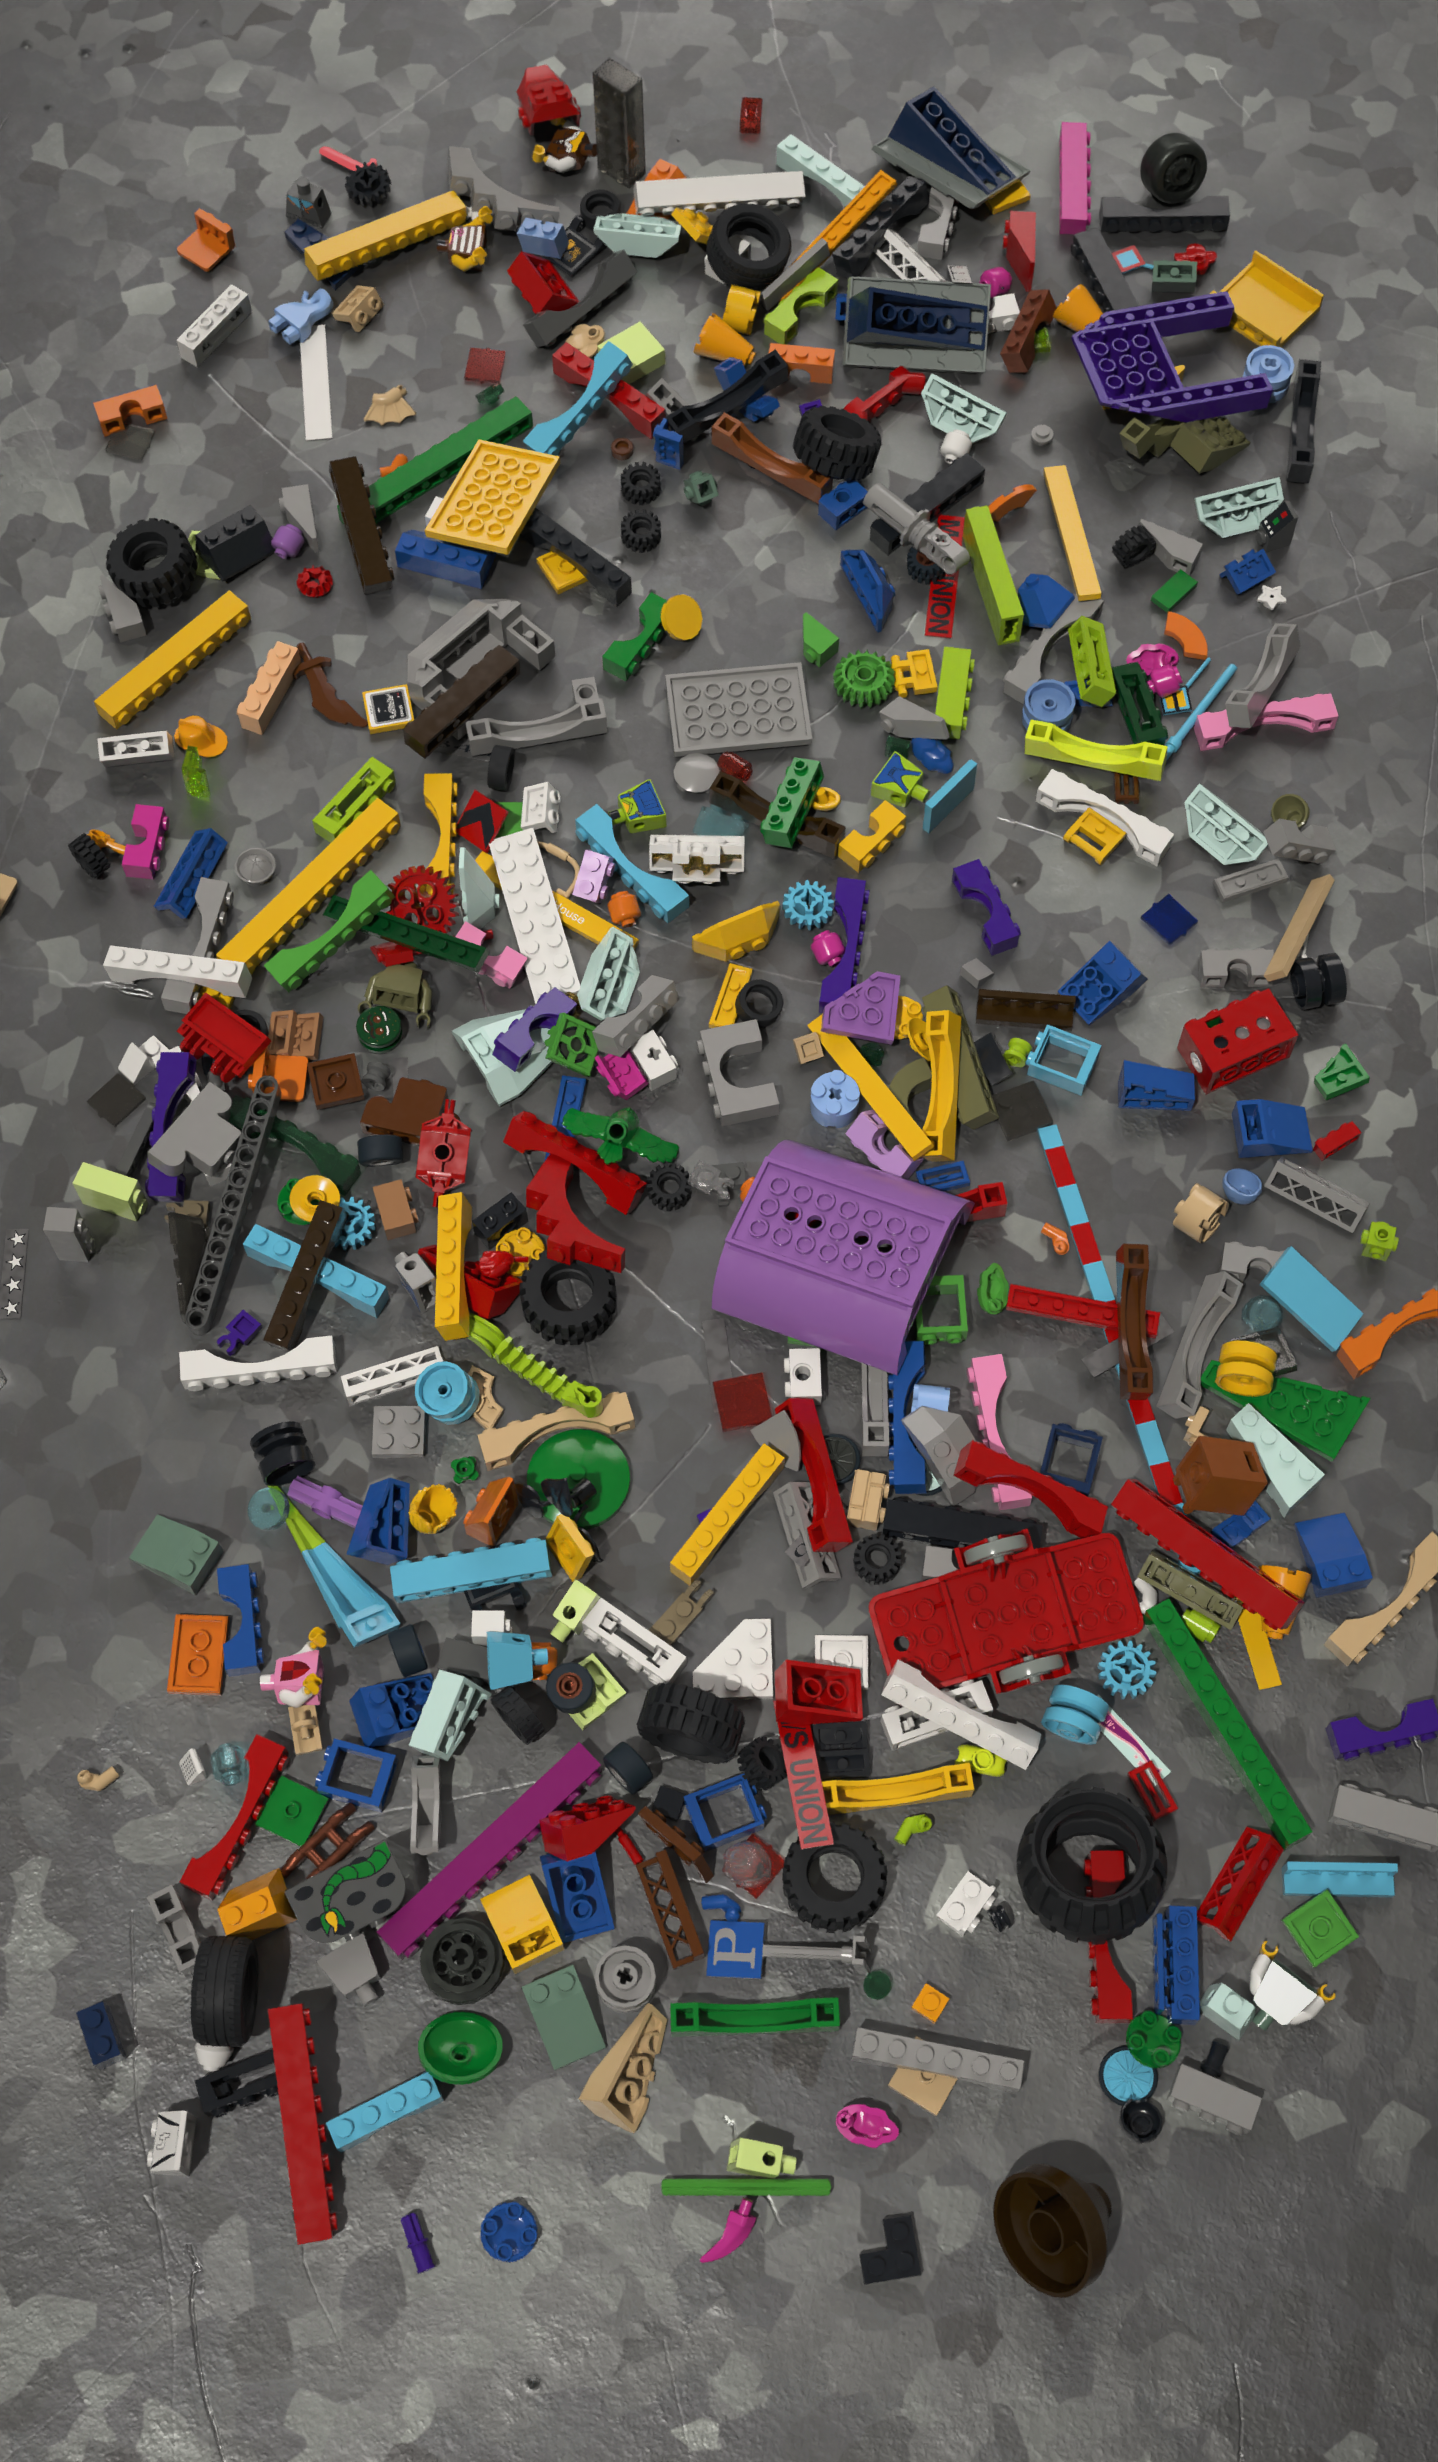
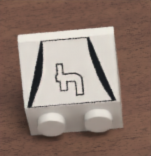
M188 2111L158 2112L157 2120H153L151 2136L155 2137L154 2147L149 2149L147 2166L151 2167L150 2172L156 2175L189 2177L197 2118Z

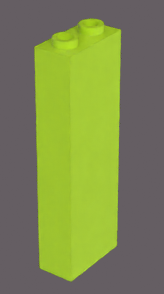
M988 505L966 509L963 540L970 555V562L997 645L1019 642L1024 613Z

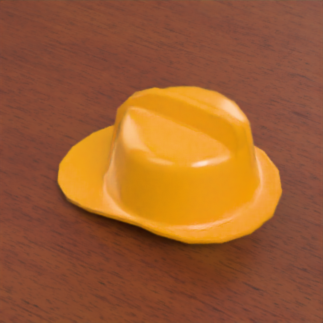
M195 715L179 720V727L176 729L174 738L176 744L182 749L207 758L216 757L226 749L228 744L227 736L220 728L207 723L205 719Z

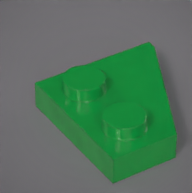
M1343 1044L1338 1054L1334 1058L1332 1057L1326 1063V1067L1321 1069L1314 1077V1084L1324 1099L1328 1100L1369 1083L1370 1077L1348 1045Z

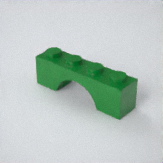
M652 592L639 607V620L644 626V630L634 639L628 641L614 640L602 656L603 670L624 681H627L631 675L637 672L640 662L643 658L646 659L649 656L653 645L658 643L663 636L665 630L661 622V610L664 603L668 600Z

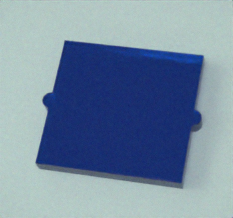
M1170 894L1166 895L1158 903H1153L1152 908L1141 916V919L1169 945L1181 936H1186L1187 931L1198 923V920Z

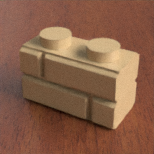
M859 1469L855 1470L847 1515L848 1526L875 1531L877 1530L878 1523L884 1522L886 1508L881 1507L882 1498H888L890 1487L889 1483H885V1474Z

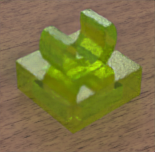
M1045 327L1043 330H1036L1034 336L1035 354L1050 352L1051 343L1048 329Z

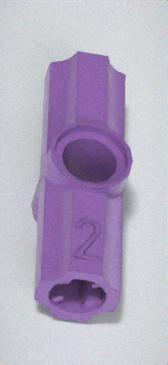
M299 1476L293 1479L287 1493L288 1498L310 1507L317 1515L325 1519H336L353 1528L356 1527L363 1505L343 1497L339 1491L326 1485L321 1487Z

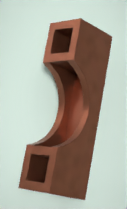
M1049 289L1030 290L1000 353L1009 373L1028 372L1035 358L1034 336L1038 325H1050L1053 320V314L1057 309Z

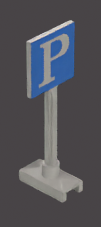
M710 1920L707 1977L762 1980L764 1957L841 1960L842 1963H852L858 1974L870 1975V1968L864 1959H866V1952H871V1946L865 1936H853L852 1946H842V1948L764 1945L765 1923Z

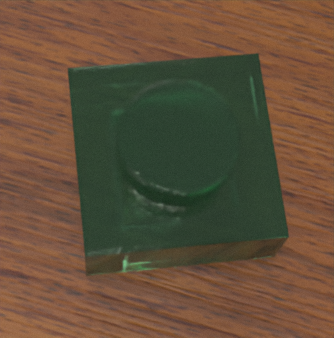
M501 383L492 384L475 396L479 403H488L490 405L500 399L499 395L505 391Z
M888 736L885 756L891 757L894 751H896L908 760L911 741Z

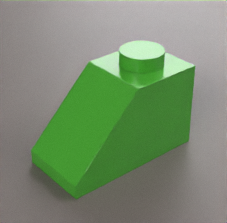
M805 612L803 614L802 627L803 655L810 663H814L820 668L838 652L839 638Z

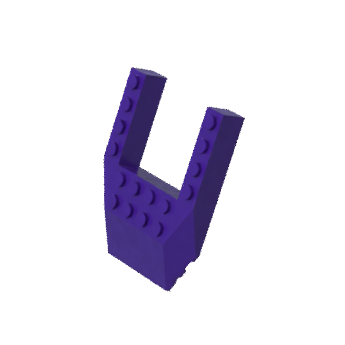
M1227 291L1105 312L1100 316L1099 320L1089 323L1085 326L1084 330L1076 332L1071 338L1101 406L1186 423L1267 408L1273 392L1266 373L1190 387H1183L1162 337L1229 326L1235 307Z

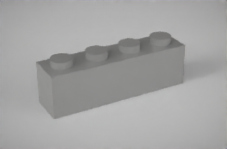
M1352 1784L1339 1785L1334 1791L1328 1822L1433 1853L1438 1850L1437 1809L1432 1807L1418 1808L1413 1806L1412 1802L1404 1799L1390 1800L1386 1798L1385 1794L1371 1791L1366 1793L1359 1791L1360 1788Z

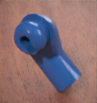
M727 1895L702 1897L703 1910L721 1909L725 1912L727 1921L739 1920L741 1907Z

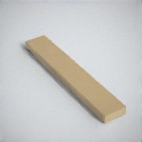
M1331 874L1311 880L1263 975L1268 982L1288 976L1334 883V878Z

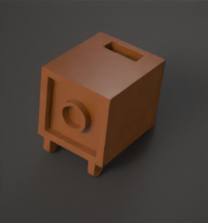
M1198 1436L1176 1467L1177 1473L1173 1478L1174 1484L1176 1486L1181 1485L1186 1503L1182 1508L1185 1514L1199 1510L1244 1516L1268 1483L1253 1443Z

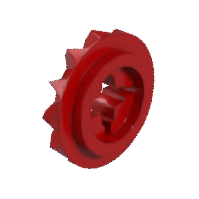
M312 565L309 569L304 567L303 572L298 573V580L296 582L302 594L308 597H320L329 592L333 585V578L330 571L325 570L323 566L315 567ZM310 577L318 579L319 584L311 581Z

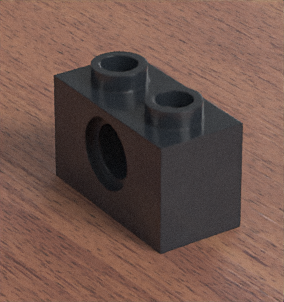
M511 1192L472 1220L474 1233L488 1250H491L505 1234L518 1230L529 1222L527 1209Z

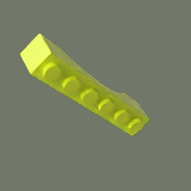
M1032 719L1025 736V754L1157 781H1161L1166 765L1168 746L1148 742L1133 745L1099 744L1073 736L1055 724Z

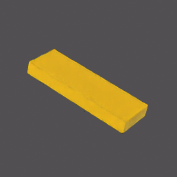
M732 963L729 964L709 1021V1028L736 1023L738 1017L735 1008L736 998L743 986L750 982L753 969Z

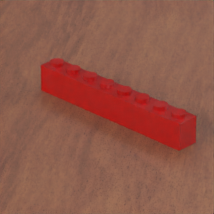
M1127 1479L1111 1503L1117 1509L1116 1513L1121 1518L1127 1521L1130 1519L1138 1524L1136 1528L1147 1536L1153 1535L1158 1539L1157 1544L1167 1551L1173 1550L1180 1555L1178 1559L1189 1567L1195 1566L1200 1570L1199 1575L1211 1583L1215 1581L1222 1586L1220 1590L1231 1598L1237 1597L1243 1602L1242 1606L1252 1614L1257 1612L1264 1617L1263 1622L1274 1630L1278 1628L1280 1630L1287 1629L1304 1605V1601L1137 1479Z
M304 2003L268 2009L297 2244L332 2239L334 2237L333 2231L338 2230L336 2213H331L330 2201H334L333 2184H327L326 2172L330 2171V2160L328 2153L323 2154L322 2142H327L325 2124H319L318 2113L323 2112L321 2095L316 2096L314 2084L319 2083L317 2066H312L311 2055L315 2054V2044L313 2037L308 2038L307 2026L312 2025L310 2008L305 2009Z

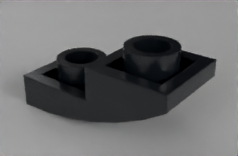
M991 1032L974 1042L983 1071L991 1086L1014 1074Z

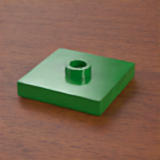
M281 1776L255 1825L301 1847L311 1837L330 1800L309 1788Z

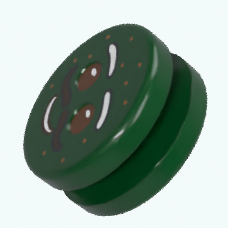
M374 1006L368 1008L359 1016L356 1023L359 1041L369 1052L376 1054L390 1052L399 1045L402 1039L403 1031L400 1018L394 1010L388 1007Z

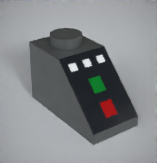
M1289 500L1282 503L1260 522L1256 538L1258 544L1263 546L1266 553L1291 545L1298 516Z

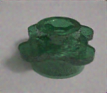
M872 1042L862 1045L861 1055L868 1064L877 1067L881 1066V1057L884 1056L882 1047Z

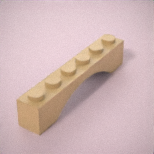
M612 1392L607 1394L605 1398H602L603 1411L595 1418H588L576 1409L564 1406L551 1414L540 1413L527 1421L521 1422L517 1420L508 1423L503 1428H488L484 1430L482 1434L477 1436L487 1471L513 1464L519 1454L531 1443L555 1431L570 1428H586L613 1435L634 1429L635 1420L626 1392Z
M1431 1532L1409 1557V1572L1405 1586L1394 1602L1373 1615L1345 1620L1324 1643V1646L1347 1667L1353 1661L1358 1664L1368 1654L1365 1648L1370 1643L1374 1646L1377 1645L1386 1635L1382 1631L1388 1625L1393 1628L1403 1616L1400 1612L1405 1607L1410 1610L1420 1600L1417 1595L1422 1590L1427 1593L1437 1582L1434 1577L1438 1574V1536Z

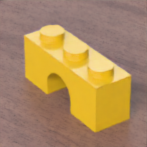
M885 800L870 814L869 828L875 834L863 836L856 830H853L838 844V857L858 873L864 867L868 868L880 852L884 853L895 838H900L906 830V815Z

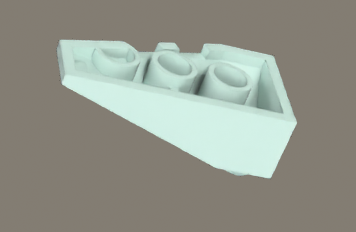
M460 847L459 876L462 890V909H464V914L466 915L463 918V922L465 923L466 921L476 928L482 929L495 918V909L500 908V894L495 893L493 882L466 848Z

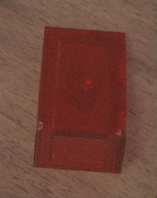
M742 98L740 114L741 133H760L763 98Z

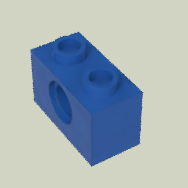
M853 479L841 482L836 489L829 494H824L820 498L818 515L836 531L867 509L863 504V500L868 491Z

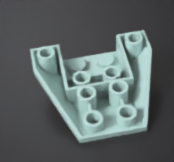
M525 1010L474 1019L452 1030V1034L462 1050L468 1051L486 1079L487 1089L498 1106L520 1096L553 1063L545 1059L549 1048L544 1043L550 1037L547 1034L550 1030L548 1028L536 1029L529 1033L535 1045L530 1058L516 1072L492 1055L496 1037L501 1032L506 1033L510 1024L515 1019L520 1020Z

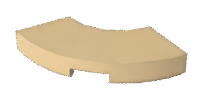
M472 1365L468 1374L476 1381L480 1390L479 1403L472 1416L485 1430L495 1428L504 1413V1409L495 1402L492 1396V1386L495 1378Z

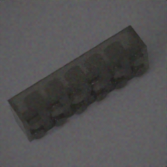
M608 58L593 72L598 169L615 179L619 184H623L630 189L635 182L639 181L646 174L643 82L641 77L613 59Z

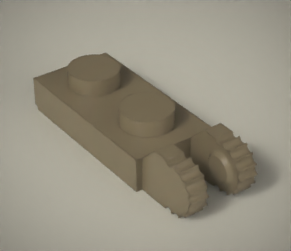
M697 1578L687 1588L685 1593L682 1592L648 1631L670 1646H673L703 1612V1608L712 1599L714 1592L711 1589L706 1591L697 1604L690 1598L702 1585V1582Z

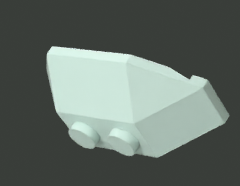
M623 213L612 214L606 217L597 216L594 227V234L613 252L625 250L628 256L635 255L645 258L659 257L679 241L681 225L665 218Z
M931 373L921 393L931 425L945 433L953 432V430H962L969 435L972 444L996 434L1007 415L1005 411Z
M1280 477L1197 497L1194 500L1199 521L1220 538H1225L1259 529L1260 522L1278 508L1284 497Z
M1198 784L1184 802L1189 836L1223 865L1256 861L1267 848L1268 843L1265 836L1255 826L1203 785Z
M614 927L609 929L591 954L580 990L577 993L581 1009L601 1021L607 1017H615L626 1013L640 973L633 948V939Z

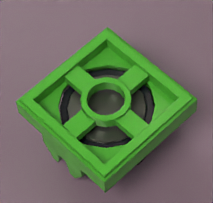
M560 1013L556 1026H553L547 1033L550 1035L549 1039H546L544 1042L546 1047H549L545 1059L583 1076H590L595 1062L594 1057L597 1056L598 1052L592 1033L596 1027L566 1013Z

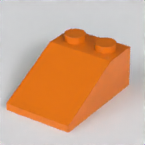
M509 1476L491 1481L486 1489L482 1488L476 1498V1502H478L473 1511H468L463 1522L467 1535L491 1547L496 1545L519 1504L514 1479Z

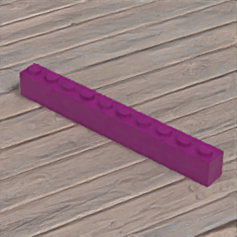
M578 1742L377 1931L379 1937L400 1960H403L405 1957L408 1959L419 1950V1943L426 1937L428 1938L432 1931L446 1918L450 1920L461 1910L460 1905L467 1898L472 1900L481 1891L480 1886L487 1879L489 1881L495 1879L502 1871L500 1867L506 1861L512 1862L521 1854L522 1850L520 1848L528 1841L529 1843L534 1842L541 1835L540 1819L547 1818L550 1812L562 1810L567 1804L573 1805L581 1797L582 1794L580 1792L587 1785L591 1787L601 1778V1764Z

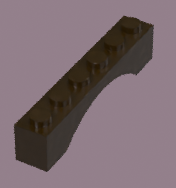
M720 771L709 788V804L758 826H761L762 821L766 819L770 802L756 794L741 780ZM806 816L795 842L835 859L838 853V844L845 838L846 826L825 817Z
M322 1200L319 1201L263 1340L270 1346L286 1352L296 1348L303 1331L308 1304L318 1276L328 1255L339 1240L349 1214L344 1208Z

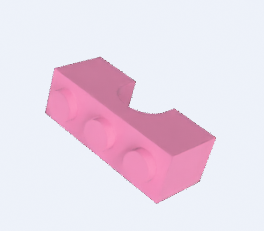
M465 921L456 937L481 946L486 933ZM506 946L500 955H488L479 974H485L492 978L497 985L501 987L506 986L511 989L523 970L527 957Z

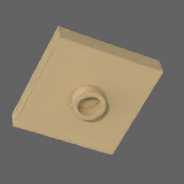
M898 2068L888 2087L936 2117L957 2079Z

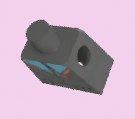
M299 177L294 181L286 195V217L294 220L300 219L306 224L322 229L331 215L324 191L321 187L310 184L307 177Z

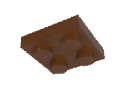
M355 1053L307 1063L317 1110L365 1100Z

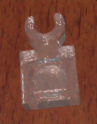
M700 1160L688 1179L689 1185L709 1195L714 1189L724 1199L729 1197V1193L724 1191L722 1187L727 1185L734 1188L735 1182L732 1179L720 1178L721 1170Z

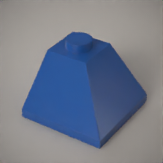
M1030 574L1018 589V598L1024 613L1022 626L1050 629L1075 599L1074 595L1048 575Z

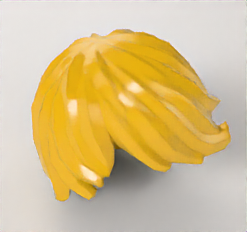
M432 1484L430 1487H424L423 1490L418 1491L410 1504L408 1512L410 1523L417 1531L424 1534H436L444 1529L456 1516L455 1511L458 1502H456L457 1499L454 1497V1494L451 1493V1489H446L441 1484Z

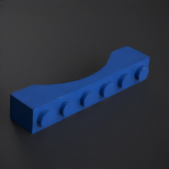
M906 1341L907 1355L898 1375H888L889 1390H893V1398H889V1413H893V1422H889V1437H894V1446H889V1461H894V1470H889V1485H894L895 1494L927 1493L925 1459L915 1449L901 1419L906 1417V1410L911 1394L914 1391V1384H918L925 1375L924 1341Z

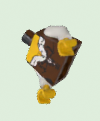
M557 118L552 119L551 123L557 126L561 124L563 127L557 128L546 152L545 148L541 145L534 147L532 159L536 163L544 161L551 172L563 173L568 170L583 168L588 157L597 156L598 148L596 144L590 143L586 132L579 129L571 121Z

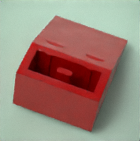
M605 1795L597 1798V1802L591 1804H576L572 1806V1810L566 1812L562 1810L550 1812L547 1818L539 1820L545 1852L567 1862L592 1854L636 1808L624 1802V1800L613 1798L612 1795Z

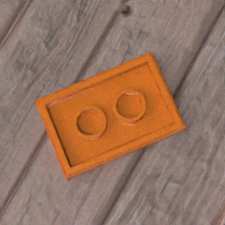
M176 1614L167 1685L168 1694L221 1696L225 1666L223 1644L227 1642L230 1619L228 1616Z

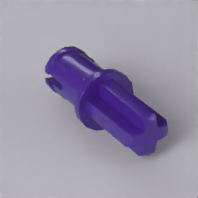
M410 2213L401 2218V2223L409 2244L406 2247L411 2250L418 2270L417 2273L421 2274L435 2268L426 2243L429 2240L424 2237L417 2214Z

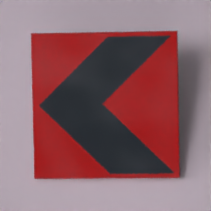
M474 790L457 823V833L485 853H488L490 849L489 844L496 838L509 812L478 790Z

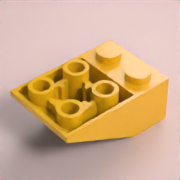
M530 1875L480 1899L514 1974L565 1950Z

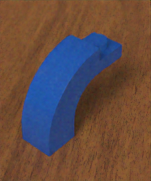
M732 357L714 367L723 390L732 386L746 373L742 360ZM763 395L738 411L746 418L755 422L761 417L765 418L772 415L773 411L780 407L777 398Z

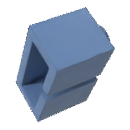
M525 218L517 232L522 250L526 253L561 259L569 244L564 226L559 223L546 221L543 224L542 220Z

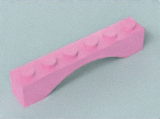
M1331 693L1316 694L1305 698L1296 697L1287 701H1272L1265 704L1252 727L1267 724H1284L1299 727L1311 733L1326 731L1335 728L1338 713ZM1226 709L1220 712H1205L1197 715L1194 725L1200 751L1222 748L1237 734L1249 729L1229 727Z
M1002 1354L972 1358L970 1367L967 1368V1377L969 1383L973 1382L975 1391H972V1402L974 1407L978 1406L980 1415L976 1416L977 1426L979 1430H983L984 1439H981V1443L998 1453L1006 1454L1012 1459L1001 1443L995 1417L998 1397L1005 1387L1007 1379ZM994 1484V1487L991 1488L993 1502H998L999 1511L1027 1507L1031 1504L1032 1495L1026 1491L1002 1484Z

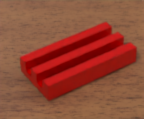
M1152 1760L1127 1773L1153 1822L1178 1810ZM1148 1769L1169 1806L1165 1809L1145 1770ZM1137 1774L1140 1775L1160 1812L1157 1813L1136 1776Z

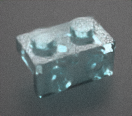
M710 804V807L702 806L692 832L703 836H742L744 829L748 828L749 824L743 822L745 817L733 812L731 816L722 813L723 808Z

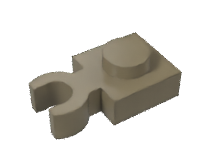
M184 1200L183 1207H179L175 1203L166 1204L168 1211H175L171 1216L165 1215L164 1218L167 1223L174 1224L182 1220L181 1224L183 1227L208 1228L209 1201Z

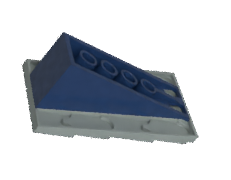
M935 86L906 102L888 137L876 143L872 148L875 153L894 166L898 165L914 177L923 179L946 196L949 194L970 209L980 207L998 193L1007 190L1014 183L1021 181L1031 171V169L988 146Z
M852 276L848 278L842 366L896 369L899 366H904L908 370L968 374L985 373L991 284Z

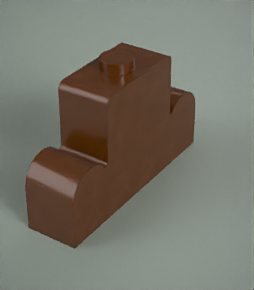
M405 1077L400 1078L392 1103H389L382 1096H375L368 1100L360 1121L362 1132L369 1135H396L401 1137L402 1142L419 1146L422 1123L442 1116V1113H444L445 1099H448L446 1087L433 1084L424 1079L418 1081ZM454 1113L455 1118L461 1122L460 1117ZM441 1146L437 1149L450 1153L447 1146Z

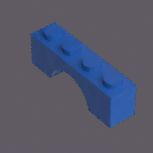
M249 1564L217 1568L219 1595L223 1601L234 1604L242 1612V1623L238 1633L230 1641L223 1644L225 1671L229 1677L261 1673L260 1664H264L263 1648H259L258 1638H262L261 1623L256 1621V1613H260L259 1598L254 1597V1588H258L257 1574L252 1572Z

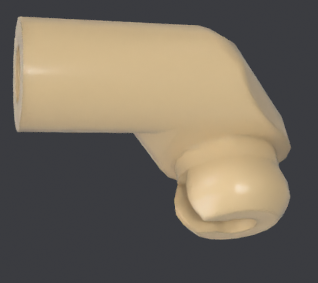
M111 1766L101 1775L90 1773L89 1770H82L78 1774L77 1780L79 1785L86 1790L102 1791L120 1776Z

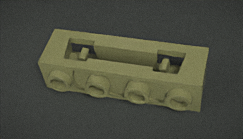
M1155 1550L1151 1551L1137 1576L1229 1630L1232 1629L1244 1608L1242 1606L1243 1602L1237 1597L1231 1598L1220 1590V1587Z

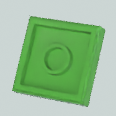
M1327 1889L1281 1919L1312 1968H1315L1359 1937Z

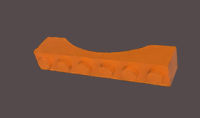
M1433 1288L1427 1291L1422 1296L1423 1299L1418 1302L1414 1300L1408 1302L1402 1307L1401 1312L1394 1314V1312L1389 1313L1381 1320L1382 1323L1377 1326L1371 1324L1364 1328L1358 1337L1353 1338L1350 1336L1340 1343L1341 1347L1336 1356L1354 1380L1375 1368L1384 1345L1402 1328L1418 1321L1438 1318V1290L1436 1291Z

